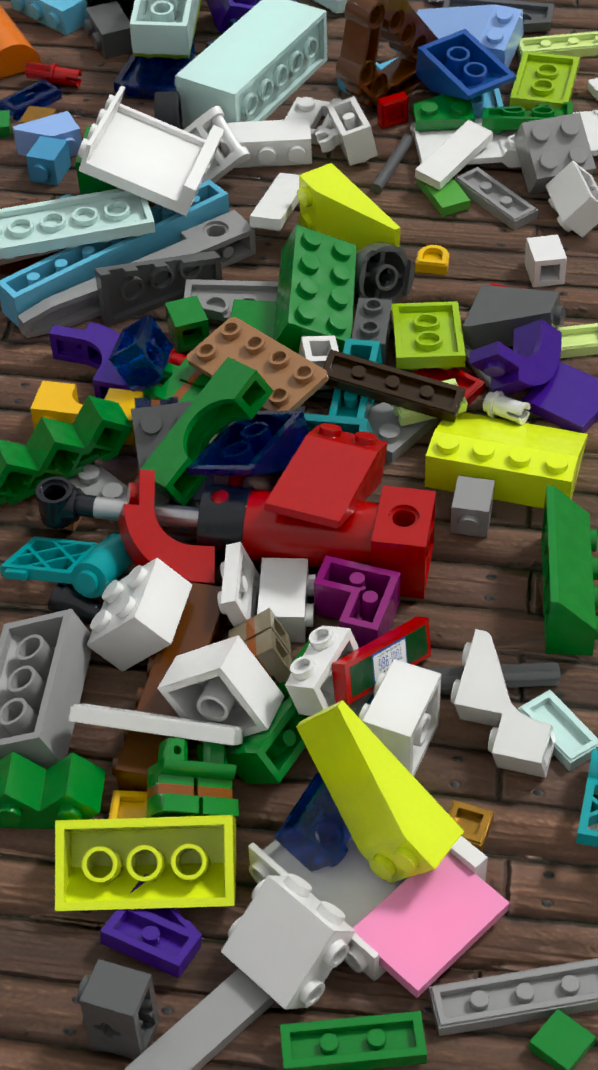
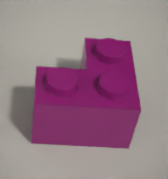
M326 555L313 583L314 612L316 615L339 620V627L350 628L360 648L389 632L400 605L401 573Z

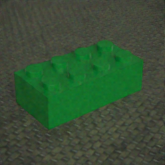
M296 224L281 250L274 340L299 354L301 337L335 336L338 350L343 353L346 338L352 339L357 245Z

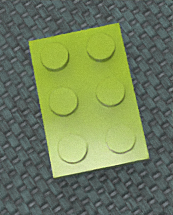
M524 51L510 95L509 106H521L525 108V111H529L537 107V104L548 103L549 107L554 109L563 108V102H570L580 57Z
M458 301L392 304L397 369L413 371L422 368H441L449 370L455 367H465L466 355Z

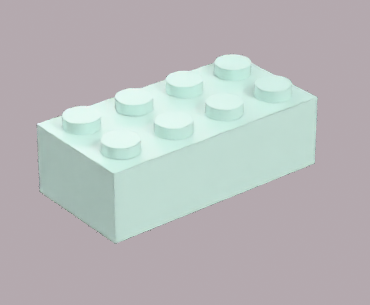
M135 0L129 24L132 52L146 55H189L200 0Z

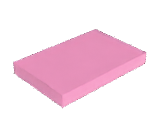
M448 852L435 870L407 878L353 929L360 938L379 954V965L418 998L508 911L510 902Z

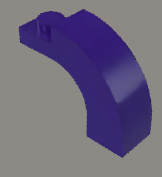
M540 319L513 330V350L497 341L470 351L469 364L491 377V390L494 392L502 391L504 395H510L548 382L555 374L561 356L562 333Z
M89 322L85 330L53 325L49 332L53 359L85 364L96 368L98 371L93 378L95 397L104 399L109 388L137 391L133 351L129 343L118 332L93 322Z

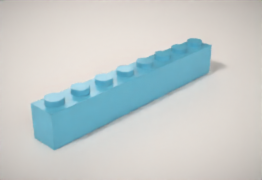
M209 179L201 184L187 216L158 204L151 207V213L155 222L156 232L138 237L131 236L114 239L109 242L91 243L76 248H66L1 279L0 302L3 314L19 328L17 318L19 314L47 297L95 278L94 268L127 264L180 242V232L229 212L228 193Z

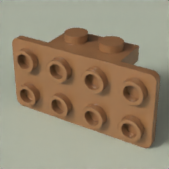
M231 317L187 355L189 365L210 378L213 377L227 357L257 370L274 391L261 407V410L277 420H285L328 381V374L325 369L237 317Z

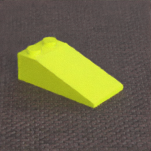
M332 163L299 175L297 196L300 202V215L298 216L300 226L357 245L356 253L368 244L377 242L400 247V227Z
M343 700L301 720L296 728L359 852L370 862L371 870L388 883L435 870L463 834L464 830Z

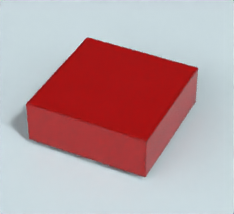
M405 92L377 99V124L381 129L408 122V96Z

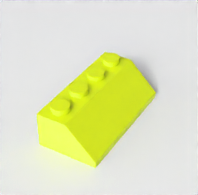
M233 815L55 821V911L235 906L237 854L236 818ZM139 881L145 882L137 889H135L133 892H131Z

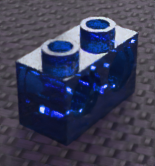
M148 314L122 329L108 360L132 392L143 386L148 389L156 385L163 378L162 373L165 366L169 363L168 358L173 345L151 314Z
M320 773L314 776L274 836V839L310 872L327 866L334 867L339 864L349 850L346 844L351 838V834ZM315 832H316V833L318 834V836H319L320 843L318 842V840H317V838H316Z

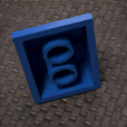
M466 29L418 47L416 77L432 92L470 100L516 81V75Z

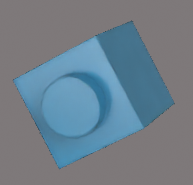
M39 136L26 155L30 181L59 185L71 166L67 140Z

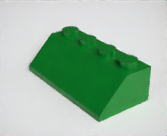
M546 486L541 532L545 654L593 655L595 639L598 640V616H595V609H598V586L593 584V580H598V557H592V552L597 550V529H590L589 513L555 486Z

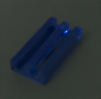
M42 79L1 99L0 110H10L13 119L19 121L29 106L46 107L62 99L61 89Z

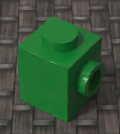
M197 295L165 303L167 327L178 353L193 350L209 336L208 318Z

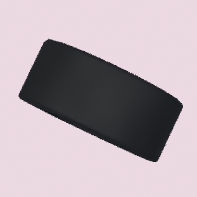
M156 92L154 96V117L183 130L179 92Z

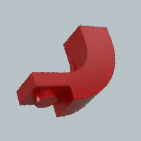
M140 469L135 482H129L127 504H123L118 516L120 537L127 554L136 566H144L155 558H159L188 582L214 585L215 547L184 544L172 539L163 531L156 519L154 510L155 470Z

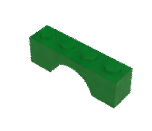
M227 357L140 468L143 470H155V490L181 506H185L207 478L202 469V456L211 438L223 427L233 422L252 420L274 392L257 370Z

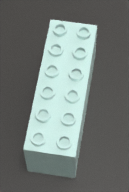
M261 0L175 75L176 91L180 94L182 126L184 128L188 127L214 106H220L225 114L224 119L226 123L264 121L327 61L326 10L291 0ZM213 125L207 128L209 133Z

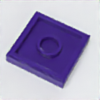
M559 362L553 377L548 382L534 387L523 398L522 402L530 404L531 408L527 411L569 431L585 433L598 420V379L563 362Z

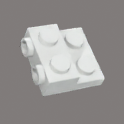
M323 625L316 628L309 635L310 644L304 655L292 662L290 666L291 674L285 686L299 714L312 716L335 704L332 663L359 649L350 628ZM373 691L348 705L358 717L362 707L367 703Z

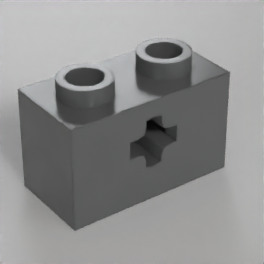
M98 959L91 976L85 975L77 993V1002L81 1006L83 1025L86 1026L90 1046L135 1060L149 1048L160 1022L152 975Z

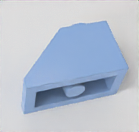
M68 111L12 126L16 151L19 155L26 156L39 136L67 140L70 157L78 154L82 143L80 128Z

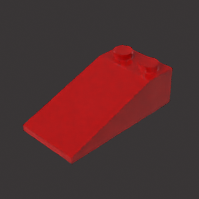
M323 423L320 426L317 425L305 436L265 501L264 511L339 529L357 510L359 504L365 501L381 484L388 442L378 440L375 434L369 432H356L353 434L342 431V428L335 424Z

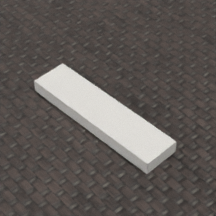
M278 174L251 213L249 227L276 231L282 229L299 202L297 196L299 175Z
M85 703L70 706L69 721L226 745L243 743L244 729H242V726Z

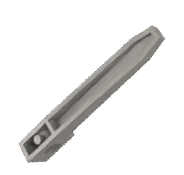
M232 210L180 232V242L130 263L215 251L221 257V268H224L256 254L255 228L249 227L250 224L238 212ZM96 277L47 297L19 314L17 318L20 332L25 338L49 334L53 325L71 327L100 316L101 311Z

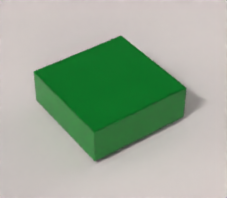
M557 1008L529 1041L528 1050L555 1070H574L595 1045L596 1036Z

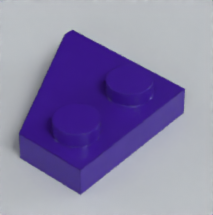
M139 881L131 892H133L135 889L140 887L145 882ZM179 908L118 909L100 930V943L179 978L201 948L202 935L190 921L185 920L181 916Z

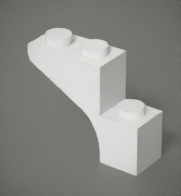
M475 629L472 643L467 642L463 650L462 666L465 667L461 680L456 679L453 684L451 702L454 703L460 719L495 726L490 732L488 751L492 753L498 768L546 778L556 742L552 724L531 719L513 706L492 637L486 631Z

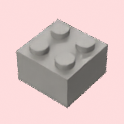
M580 113L523 122L513 139L529 195L546 192L545 185L572 160L591 175L596 170Z

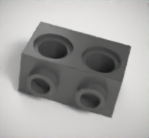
M358 298L352 339L380 341L382 364L387 365L392 331V300Z

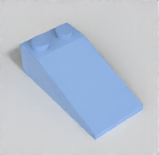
M494 4L418 9L417 11L419 17L438 39L466 29L508 68L523 36L522 9Z

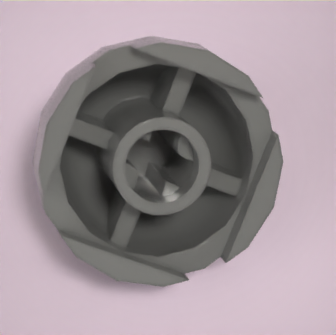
M377 242L363 247L356 253L354 295L357 298L392 300V304H394L393 302L400 300L402 296H407L411 291L414 281V265L412 260L408 259L402 248L388 243Z

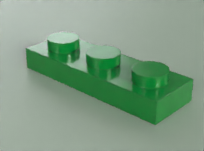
M421 1011L280 1025L284 1070H367L427 1064V1049Z

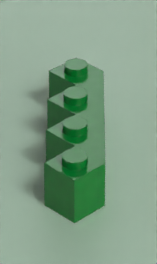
M88 395L73 424L41 417L27 445L0 440V505L8 502L11 506L36 494V487L46 478L63 477L69 479L80 472H84L82 466L100 458L105 462L116 457L133 428L119 403Z
M12 751L0 759V828L55 829V821L89 820L100 813L106 770L73 752L48 769H45Z

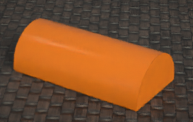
M0 5V79L25 72L27 62L41 63V59Z

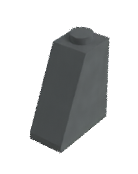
M481 285L463 324L465 344L469 345L472 350L497 341L506 347L513 346V330L515 328L540 319L555 329L558 326H563L565 306L560 305V292Z

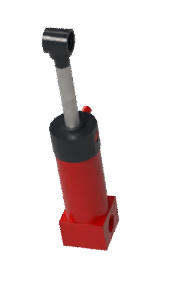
M238 470L230 473L227 484L209 482L203 491L200 507L154 502L155 516L160 526L197 530V545L215 547V559L225 560L226 545L237 542L242 543L251 561L262 562V558H308V568L320 569L327 555L400 572V596L424 599L434 547L436 491L383 485L379 503L363 501L339 529L264 511V503L272 491L242 486L245 476ZM63 477L46 478L36 487V498L42 523L53 529L68 527L72 523L77 522L80 517L118 521L123 504H127V499L84 495L80 488H73L71 482Z

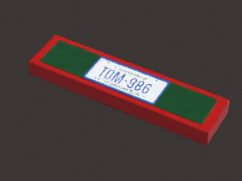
M416 616L333 662L332 675L335 704L343 700L349 705L373 691L380 673H387L394 659L416 665L430 657L429 618Z

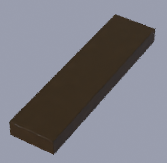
M330 349L323 369L328 374V381L324 384L326 386L453 423L456 421L466 390L463 387Z

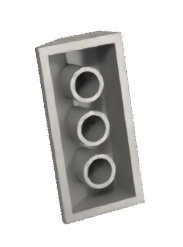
M72 609L3 625L0 636V759L13 751L48 769L68 755L75 722L69 721L70 706L80 704L92 649L86 646L91 633Z

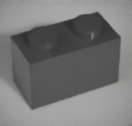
M117 1L86 8L87 19L83 20L86 35L92 37L94 48L96 50L99 49L105 59L133 53L130 21Z

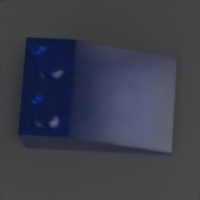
M258 411L252 420H240L227 425L187 468L189 475L257 476L284 471L305 436L309 433L303 411Z

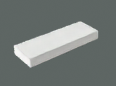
M470 120L466 121L415 169V178L440 190L492 141L493 132Z

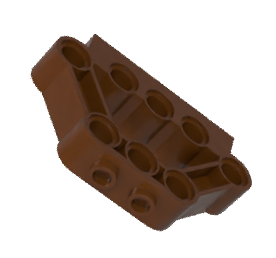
M348 0L345 6L346 22L341 54L336 65V74L346 84L345 90L358 97L357 102L372 109L373 106L377 107V99L400 92H405L407 95L420 84L424 85L416 77L418 47L438 40V38L406 0ZM380 37L389 40L391 49L401 54L393 62L378 71L376 70V59Z

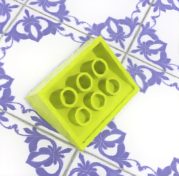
M461 412L458 413L455 423L442 420L433 433L425 458V487L455 492L458 476L495 480L494 500L544 509L546 486H555L572 500L588 434L528 423L520 425L511 420Z

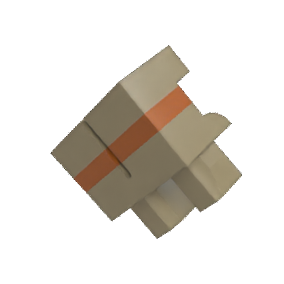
M270 608L229 630V638L239 635L270 677L274 675L279 684L288 680L292 664L290 636Z

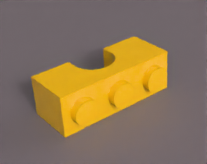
M42 381L30 408L34 430L41 417L73 424L83 406L78 400L76 384ZM109 388L104 398L105 400L119 403L132 426L131 409L145 407L144 394L141 391ZM132 428L124 445L136 446L134 428Z

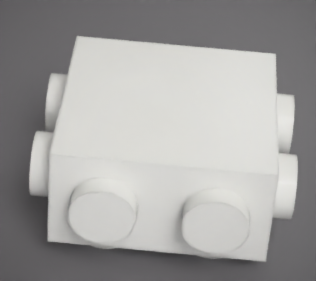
M289 873L288 876L268 875L258 883L252 892L250 905L243 916L238 918L228 931L229 939L220 951L284 1009L308 1008L318 1001L325 990L324 981L331 970L337 967L347 956L350 949L348 943L356 932L343 921L345 914L339 908L329 902L318 900L310 893L312 890L311 885L292 873Z

